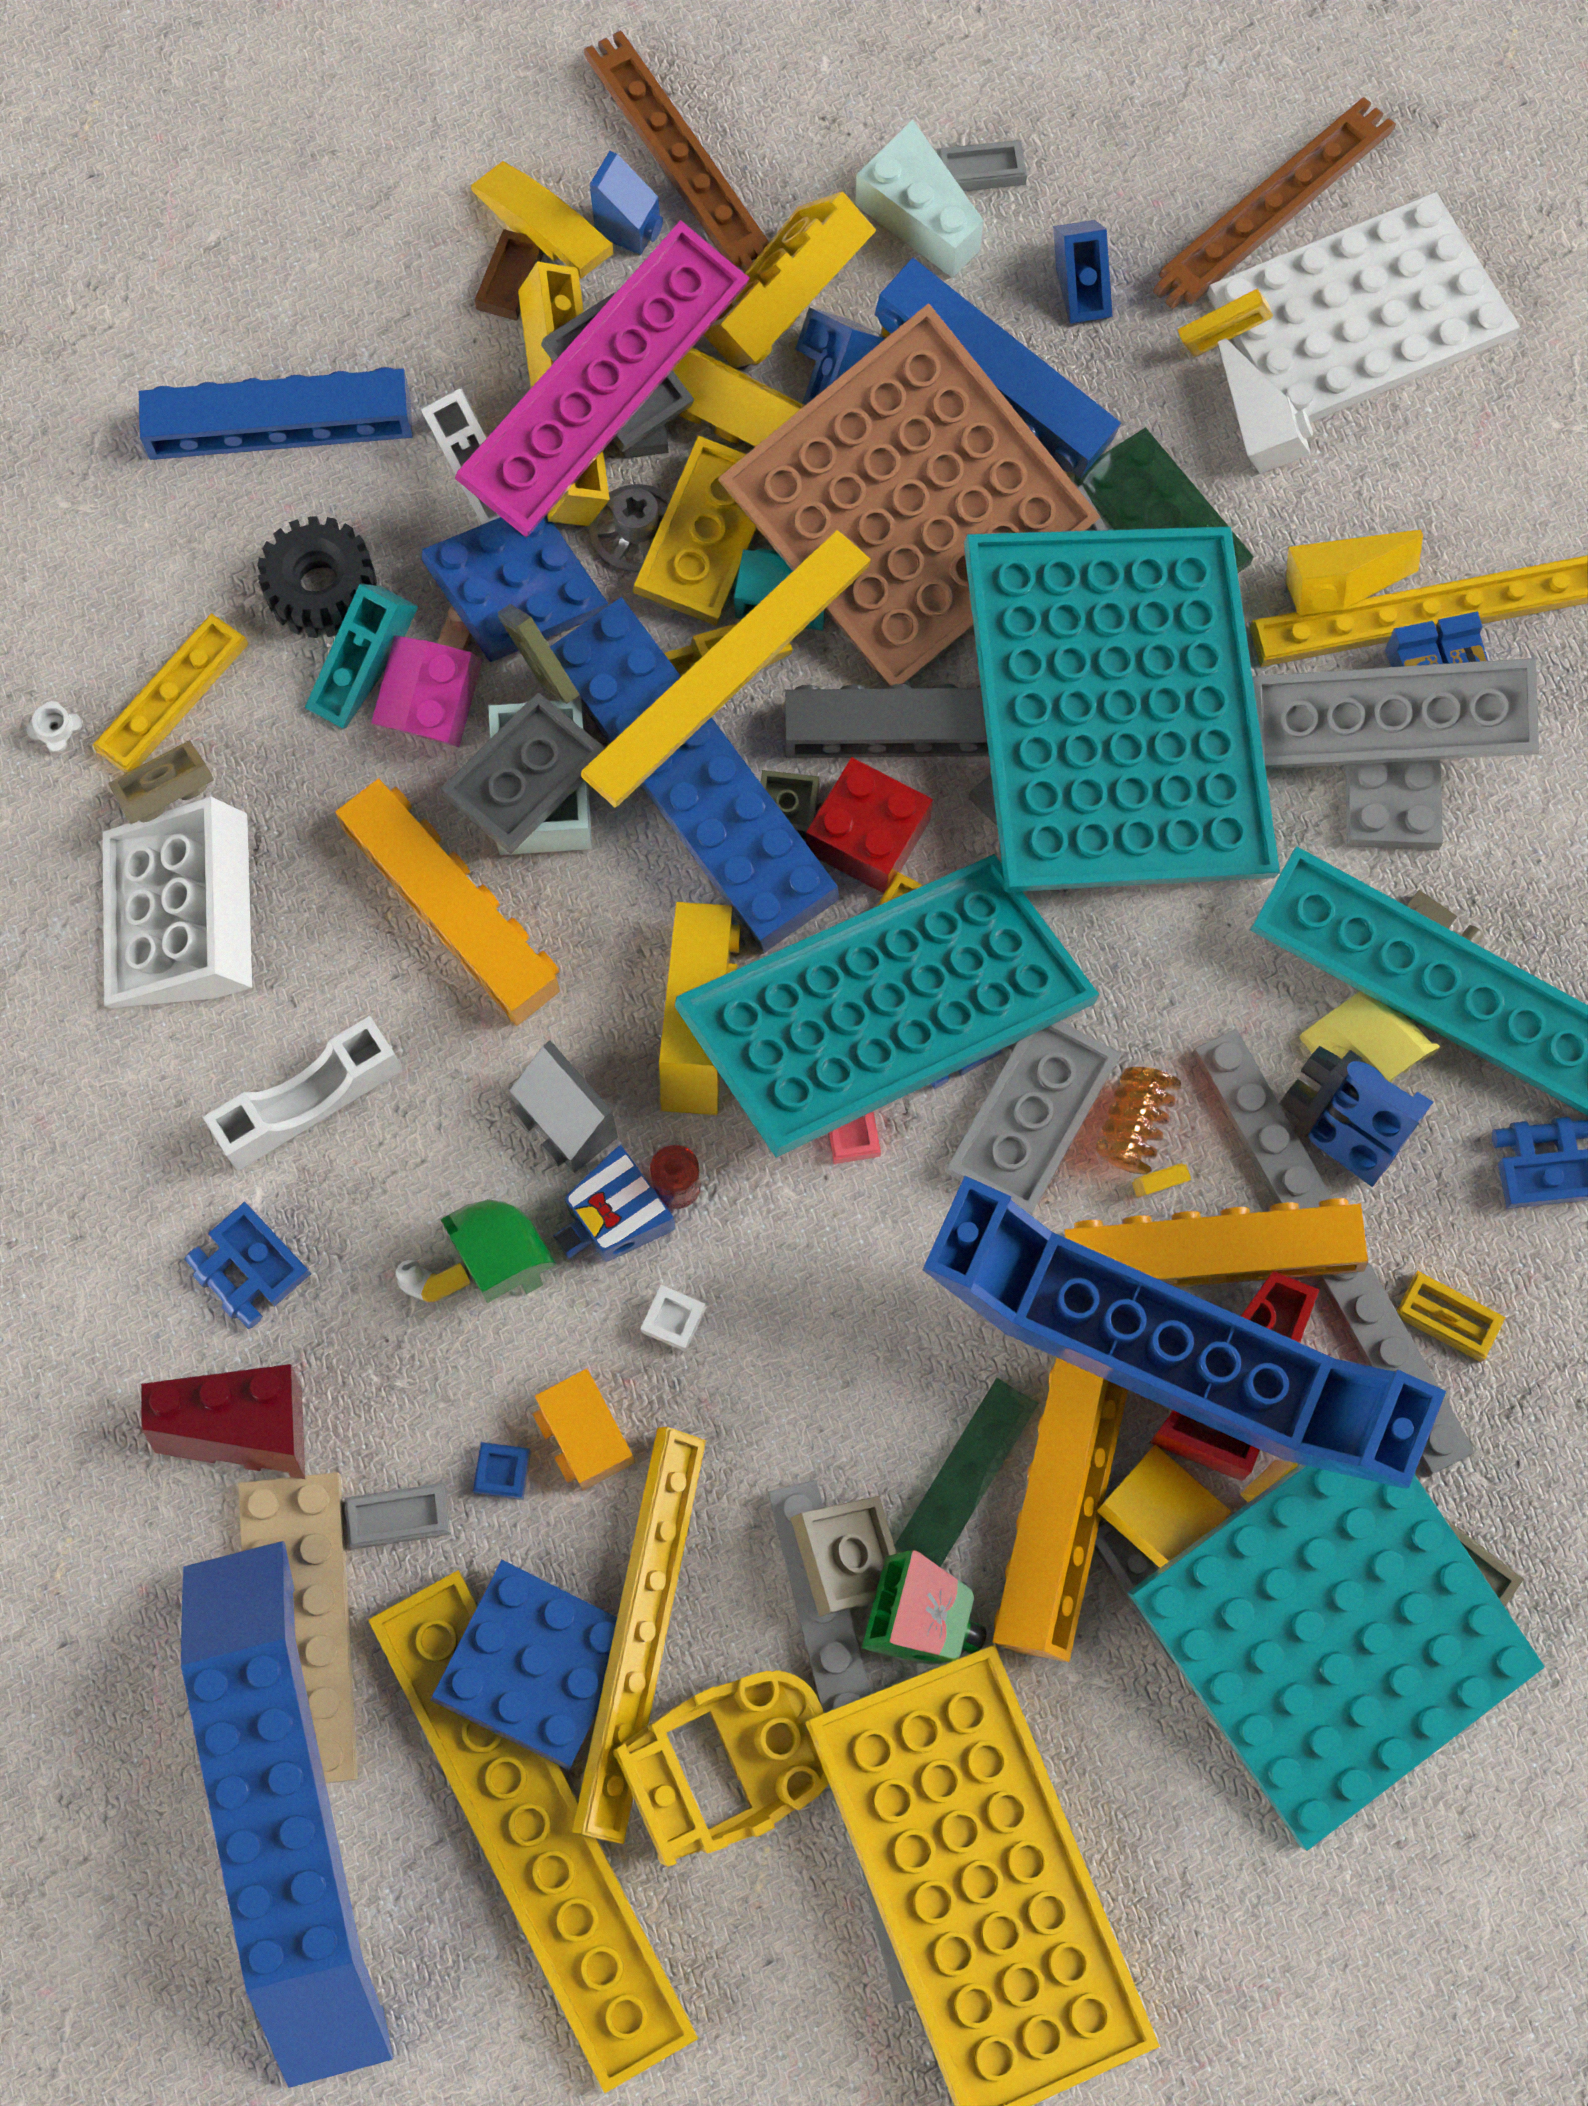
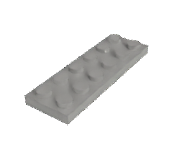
M1536 658L1252 676L1265 769L1539 754Z

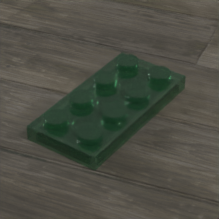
M1146 427L1102 454L1081 479L1076 475L1074 476V482L1078 487L1081 485L1084 487L1095 508L1114 530L1229 527ZM1232 531L1237 572L1239 573L1252 564L1254 556Z

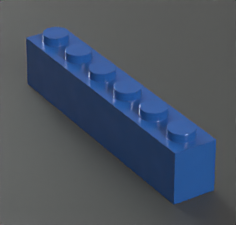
M912 257L879 294L874 315L878 317L880 324L892 334L929 303L1064 471L1072 472L1081 479L1112 443L1121 422Z
M381 367L374 371L354 373L335 371L329 375L318 376L290 375L283 379L271 380L249 378L235 383L217 384L214 382H203L197 386L175 388L171 386H158L151 390L138 391L140 439L149 460L413 438L410 390L404 368Z

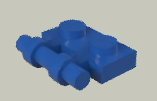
M1569 1117L1553 1118L1549 1124L1530 1126L1527 1121L1510 1123L1509 1128L1492 1130L1491 1138L1494 1148L1512 1147L1515 1151V1157L1502 1158L1498 1162L1506 1209L1588 1201V1149L1578 1150L1576 1142L1578 1139H1588V1120L1571 1121ZM1554 1142L1555 1146H1557L1558 1152L1535 1154L1534 1144Z
M245 1201L208 1233L220 1247L214 1254L208 1257L200 1247H196L184 1259L195 1271L193 1277L203 1288L210 1287L222 1300V1309L231 1319L238 1318L247 1329L256 1326L263 1317L252 1305L253 1301L261 1293L275 1307L311 1275L305 1265ZM233 1262L249 1278L239 1288L224 1274L225 1269Z

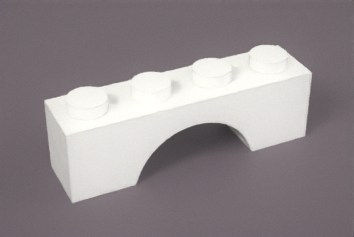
M368 1016L330 1039L322 1054L295 1077L267 1090L259 1092L244 1091L203 1116V1119L236 1170L240 1171L397 1075L402 1069L393 1050L371 1016Z

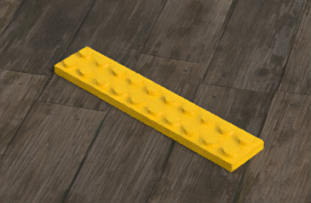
M457 1570L373 1616L368 1621L605 2094L698 2040L699 2037L600 1843L596 1838L572 1833L578 1800L561 1767L430 1701L478 1607L461 1572Z

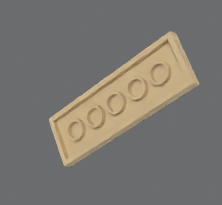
M335 1472L306 1475L305 1479L287 1477L238 1483L241 1551L284 1541L295 1588L293 1599L296 1644L325 1782L327 1784L358 1780L341 1475Z

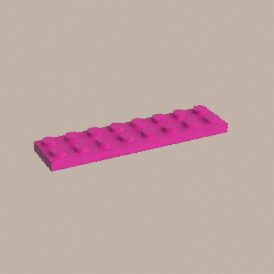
M680 220L457 471L455 479L527 538L744 289L749 281V277Z

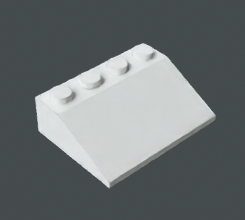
M208 797L165 811L159 817L149 822L142 823L139 820L133 824H125L103 832L104 1006L118 1008L215 999L252 988L247 813L213 797Z

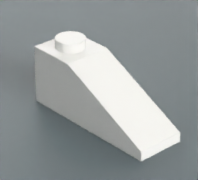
M1227 339L1218 341L1247 456L1261 474L1310 455L1306 438L1313 436L1305 411L1297 412L1288 397Z
M458 389L421 409L455 475L487 439V435L462 389ZM461 484L482 525L500 518L496 512Z

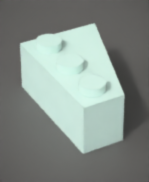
M912 119L857 173L855 205L953 278L980 251L984 220Z

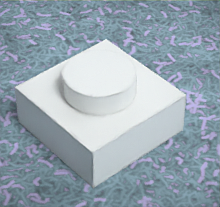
M660 1285L640 1328L641 1333L686 1352L706 1309V1305Z

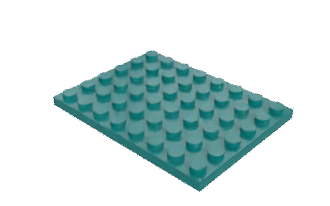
M1231 527L967 534L964 540V550L1005 892L1270 879L1280 874Z

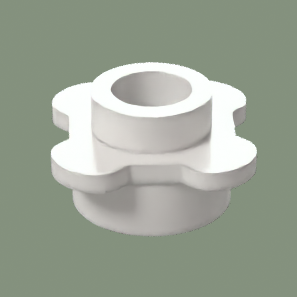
M49 701L35 711L32 722L27 725L26 731L31 739H40L47 744L51 752L56 753L63 751L67 746L66 741L72 733L78 732L81 729L82 720L77 714H68L58 702ZM58 724L57 729H50L51 725Z

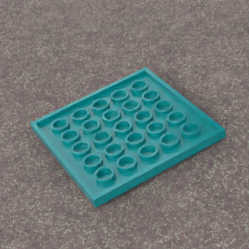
M1300 1464L1127 1592L1298 1845L1306 1851L1315 1846L1545 1668L1537 1653L1415 1474L1410 1487L1405 1489Z

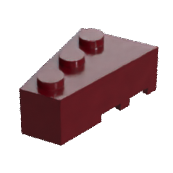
M291 1364L141 1384V1429L156 1454L214 1464L216 1460L243 1465L248 1470L261 1471V1468L286 1472L289 1473L290 1477L305 1479L302 1388Z

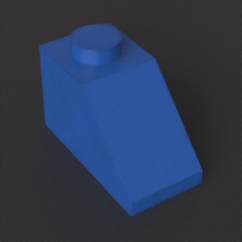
M609 151L590 182L594 227L611 243L641 255L648 242H654L662 229L663 217L660 216L659 198L617 153Z
M1096 220L1053 226L1056 271L1069 323L1113 317L1107 229Z

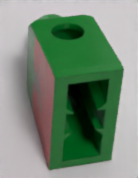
M909 1550L885 1557L862 1648L919 1663L935 1665L956 1661L961 1654V1650L970 1654L980 1651L985 1643L987 1631L984 1626L969 1619L974 1601L972 1589L921 1553Z

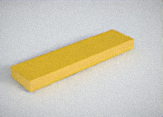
M211 613L94 742L92 746L95 751L124 773H128L141 766L249 645L246 637Z

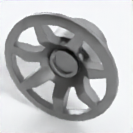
M631 484L621 486L609 492L610 500L589 525V536L596 553L609 565L624 571L640 572L644 562L630 563L621 559L628 553L632 544H638L645 560L650 549L649 540L655 537L659 528V522L662 521L672 497L654 486ZM655 498L660 499L666 506L658 508ZM607 507L613 514L614 522L597 528L599 517ZM617 535L621 537L613 556L602 547L599 538H612Z

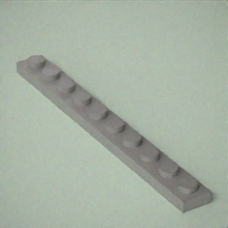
M1237 1028L1196 1047L1192 1053L1275 1203L1294 1202L1299 1204V1209L1319 1207L1318 1203L1320 1201L1332 1199L1331 1194L1297 1134L1293 1131L1292 1125ZM1369 1262L1364 1272L1317 1276L1367 1366L1390 1371L1398 1369L1439 1387ZM1445 1396L1420 1459L1428 1476L1476 1452Z
M817 1480L769 1491L768 1495L819 1702L824 1713L869 1696L871 1693L850 1610L819 1617L790 1519L802 1512L824 1508ZM860 1864L893 2002L895 2004L913 1999Z

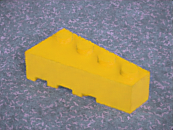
M843 191L798 206L745 272V275L749 277L747 285L704 333V336L733 368L749 364L753 366L760 364L771 353V345L793 325L801 312L876 232V229Z
M676 902L659 1057L661 1111L718 1115L721 1075L676 1010L675 1002L677 996L737 969V964L730 963L731 952L739 953L741 925L732 924V905Z

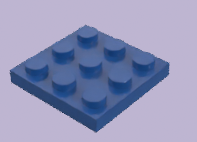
M547 515L527 538L500 517L422 550V562L490 663L519 651L497 617L499 615L497 612L509 604L514 605L529 615L545 639L586 622L608 605V602L553 522H548Z
M501 1559L430 1701L568 1770L598 1711L617 1617Z

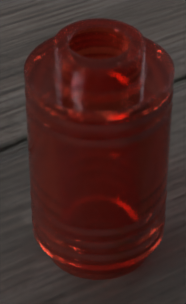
M669 1145L663 1147L654 1155L650 1164L653 1189L665 1206L672 1209H682L693 1204L701 1191L699 1163L695 1154L684 1146Z

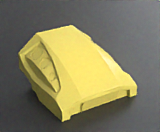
M1361 991L1322 1017L1299 1037L1311 1053L1321 1046L1342 1059L1352 1050L1362 1057L1360 1062L1367 1063L1376 1068L1391 1083L1399 1074L1408 1072L1419 1060L1422 1062L1426 1057H1431L1440 1048L1437 1043H1431L1406 1015Z

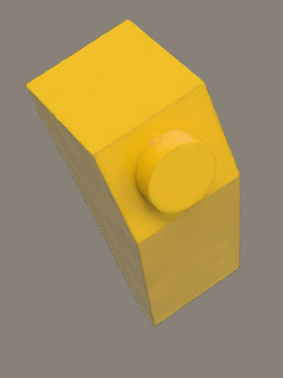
M1421 529L1288 547L1285 584L1298 614L1307 615L1344 610L1416 573L1419 570L1423 540Z

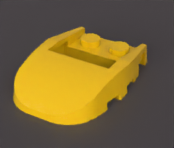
M776 1670L759 1672L717 1687L713 1686L674 1706L612 1750L632 1792L661 1864L669 1867L677 1864L675 1860L677 1858L699 1851L708 1854L726 1848L729 1844L752 1836L758 1837L774 1829L775 1823L795 1809L801 1810L812 1802L829 1785L805 1723L809 1719L824 1714V1711L816 1694L805 1681L791 1673ZM708 1712L750 1806L710 1828H707L667 1736V1732Z

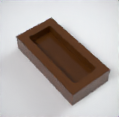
M503 229L475 297L476 310L515 321L518 320L521 312L518 290L537 261L541 262L544 252L527 235Z

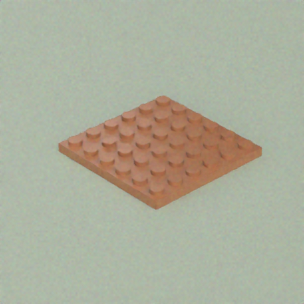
M929 303L718 479L792 571L836 530L840 531L871 559L869 567L825 608V611L887 687L894 684H903L973 625L964 540L967 534L1085 531L1101 518Z

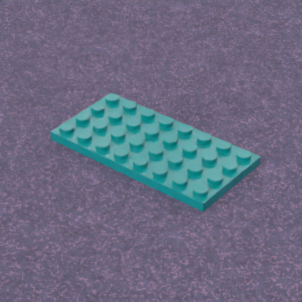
M992 854L676 997L675 1008L775 1158L1094 1005L1099 993L1023 891L1005 892L1002 863L995 854Z

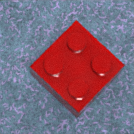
M851 757L808 828L806 844L818 860L884 894L896 873H900L929 824L933 799Z

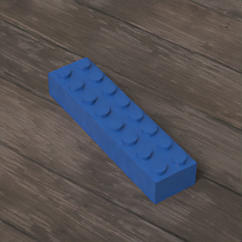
M622 597L550 646L580 694L576 699H581L582 707L609 744L681 677ZM712 717L640 785L727 904L732 905V911L763 953L839 900L837 884Z

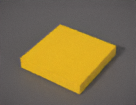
M1156 1444L1097 1510L1102 1517L1159 1568L1222 1523L1231 1512Z

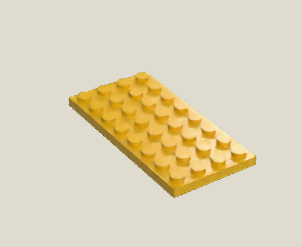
M995 1645L805 1722L955 2106H1032L1160 2047Z

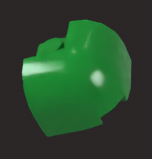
M487 1199L467 1204L440 1219L487 1303L519 1285L522 1286L527 1295L543 1286L539 1274L556 1265L530 1219L521 1209L504 1201Z

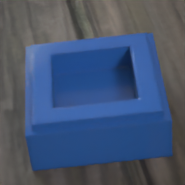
M481 1442L473 1486L474 1494L524 1500L531 1457L530 1448Z

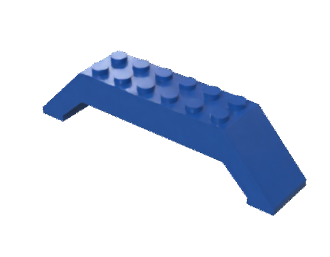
M964 1176L922 1270L1003 1333L1284 1461L1407 1489L1410 1487L1446 1394L1445 1390L1398 1369L1390 1371L1339 1360L1058 1235L1011 1200L1012 1196L968 1176Z
M284 1541L183 1566L181 1670L245 1990L288 2088L390 2061L394 2059L383 2005L379 2003L360 1948L296 1644L293 1599L295 1588Z

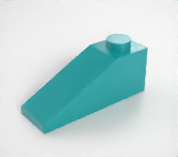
M359 584L304 708L342 729L347 728L385 671L394 636H406L419 606L381 586Z

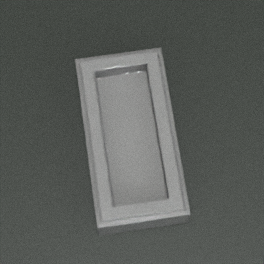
M1021 140L937 148L938 156L963 191L1026 185L1027 172Z
M444 1483L344 1498L349 1548L352 1550L451 1535L446 1485Z

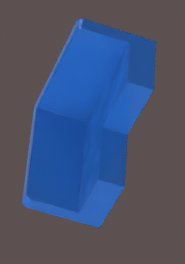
M809 307L795 350L816 360L802 404L807 405L887 337L853 320Z

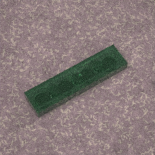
M996 1377L894 1545L897 1551L915 1550L939 1567L942 1566L1037 1408L1038 1402Z

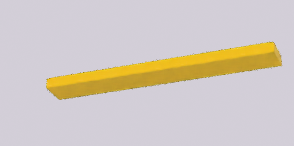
M836 530L582 770L581 777L613 807L619 806L869 567L871 559L840 531Z
M1588 555L1369 597L1344 610L1299 615L1298 612L1256 619L1251 621L1249 628L1260 666L1265 667L1388 643L1394 628L1433 621L1436 626L1438 619L1477 611L1481 623L1485 624L1587 604Z
M657 1427L572 1831L575 1834L624 1844L633 1795L612 1750L649 1724L706 1444L704 1439L670 1427Z

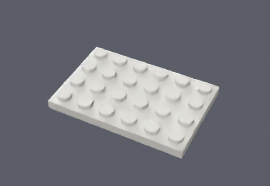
M1437 192L1212 283L1207 291V296L1216 310L1257 288L1268 302L1273 317L1232 339L1239 351L1288 397L1297 412L1305 411L1310 423L1516 337L1520 329L1513 314Z

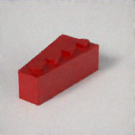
M1273 1271L1243 1311L1241 1317L1300 1343L1320 1290ZM1172 1410L1149 1442L1239 1481H1243L1252 1473L1260 1449L1174 1410Z

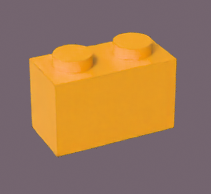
M588 1368L534 1396L540 1409L533 1412L532 1415L545 1440L553 1435L555 1436L562 1453L554 1458L567 1483L577 1479L582 1491L635 1464L634 1457Z

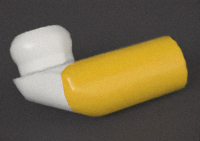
M415 1260L403 1261L396 1269L397 1283L400 1289L405 1294L426 1302H436L471 1284L460 1262L438 1274L419 1267V1263Z

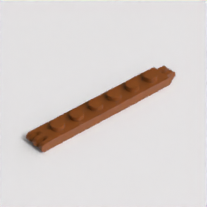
M620 30L612 35L617 49L613 47L607 38L598 41V46L603 56L598 54L593 45L584 48V55L588 63L718 251L737 268L740 267L745 274L752 265V260H756L769 241L625 34Z
M1365 97L1361 98L1167 263L1159 273L1161 280L1154 287L1153 293L1162 298L1173 289L1174 291L1170 293L1165 301L1171 309L1177 307L1184 300L1189 304L1194 303L1208 291L1210 284L1220 281L1389 136L1394 130L1396 123L1388 118L1376 127L1384 113L1378 108H1374L1364 117L1363 115L1370 108L1371 102Z

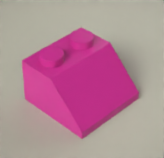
M395 635L371 724L460 747L483 659L468 651L426 640Z

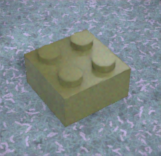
M762 770L760 783L801 838L806 839V832L816 817L820 786L819 776Z

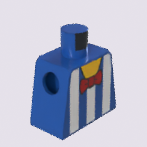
M620 1145L567 1194L564 1200L568 1211L575 1220L553 1234V1238L568 1259L592 1244L602 1259L607 1262L669 1234L676 1227L671 1212L623 1146Z

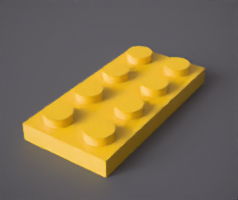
M698 435L633 587L634 594L714 626L717 625L739 573L743 549H749L757 530L754 523L718 479L747 454Z

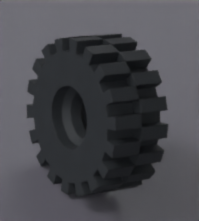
M318 516L308 517L309 525L300 526L298 519L289 522L291 531L285 533L281 528L273 533L276 540L275 545L266 541L262 550L265 558L259 557L257 565L261 574L258 575L259 584L270 611L274 613L276 620L282 626L287 622L290 631L298 635L303 627L308 637L318 638V630H325L327 637L336 636L335 627L342 624L359 584L377 586L375 570L369 551L360 535L355 537L353 528L346 523L339 529L337 520L327 517L325 525H322L319 522ZM329 568L335 572V581L326 589L309 591L305 590L301 585L303 576L313 569Z

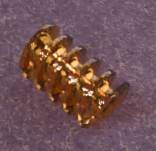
M1129 1067L1120 1075L1122 1085L1115 1089L1114 1099L1116 1102L1109 1106L1108 1116L1110 1119L1106 1120L1102 1125L1104 1136L1097 1140L1096 1151L1107 1162L1119 1169L1135 1174H1148L1152 1169L1141 1161V1158L1154 1159L1157 1157L1158 1151L1148 1144L1147 1141H1161L1164 1137L1163 1132L1154 1127L1153 1124H1167L1170 1120V1116L1159 1109V1107H1173L1176 1103V1099L1171 1094L1165 1092V1090L1177 1091L1181 1089L1182 1084L1177 1077L1165 1071L1149 1067Z

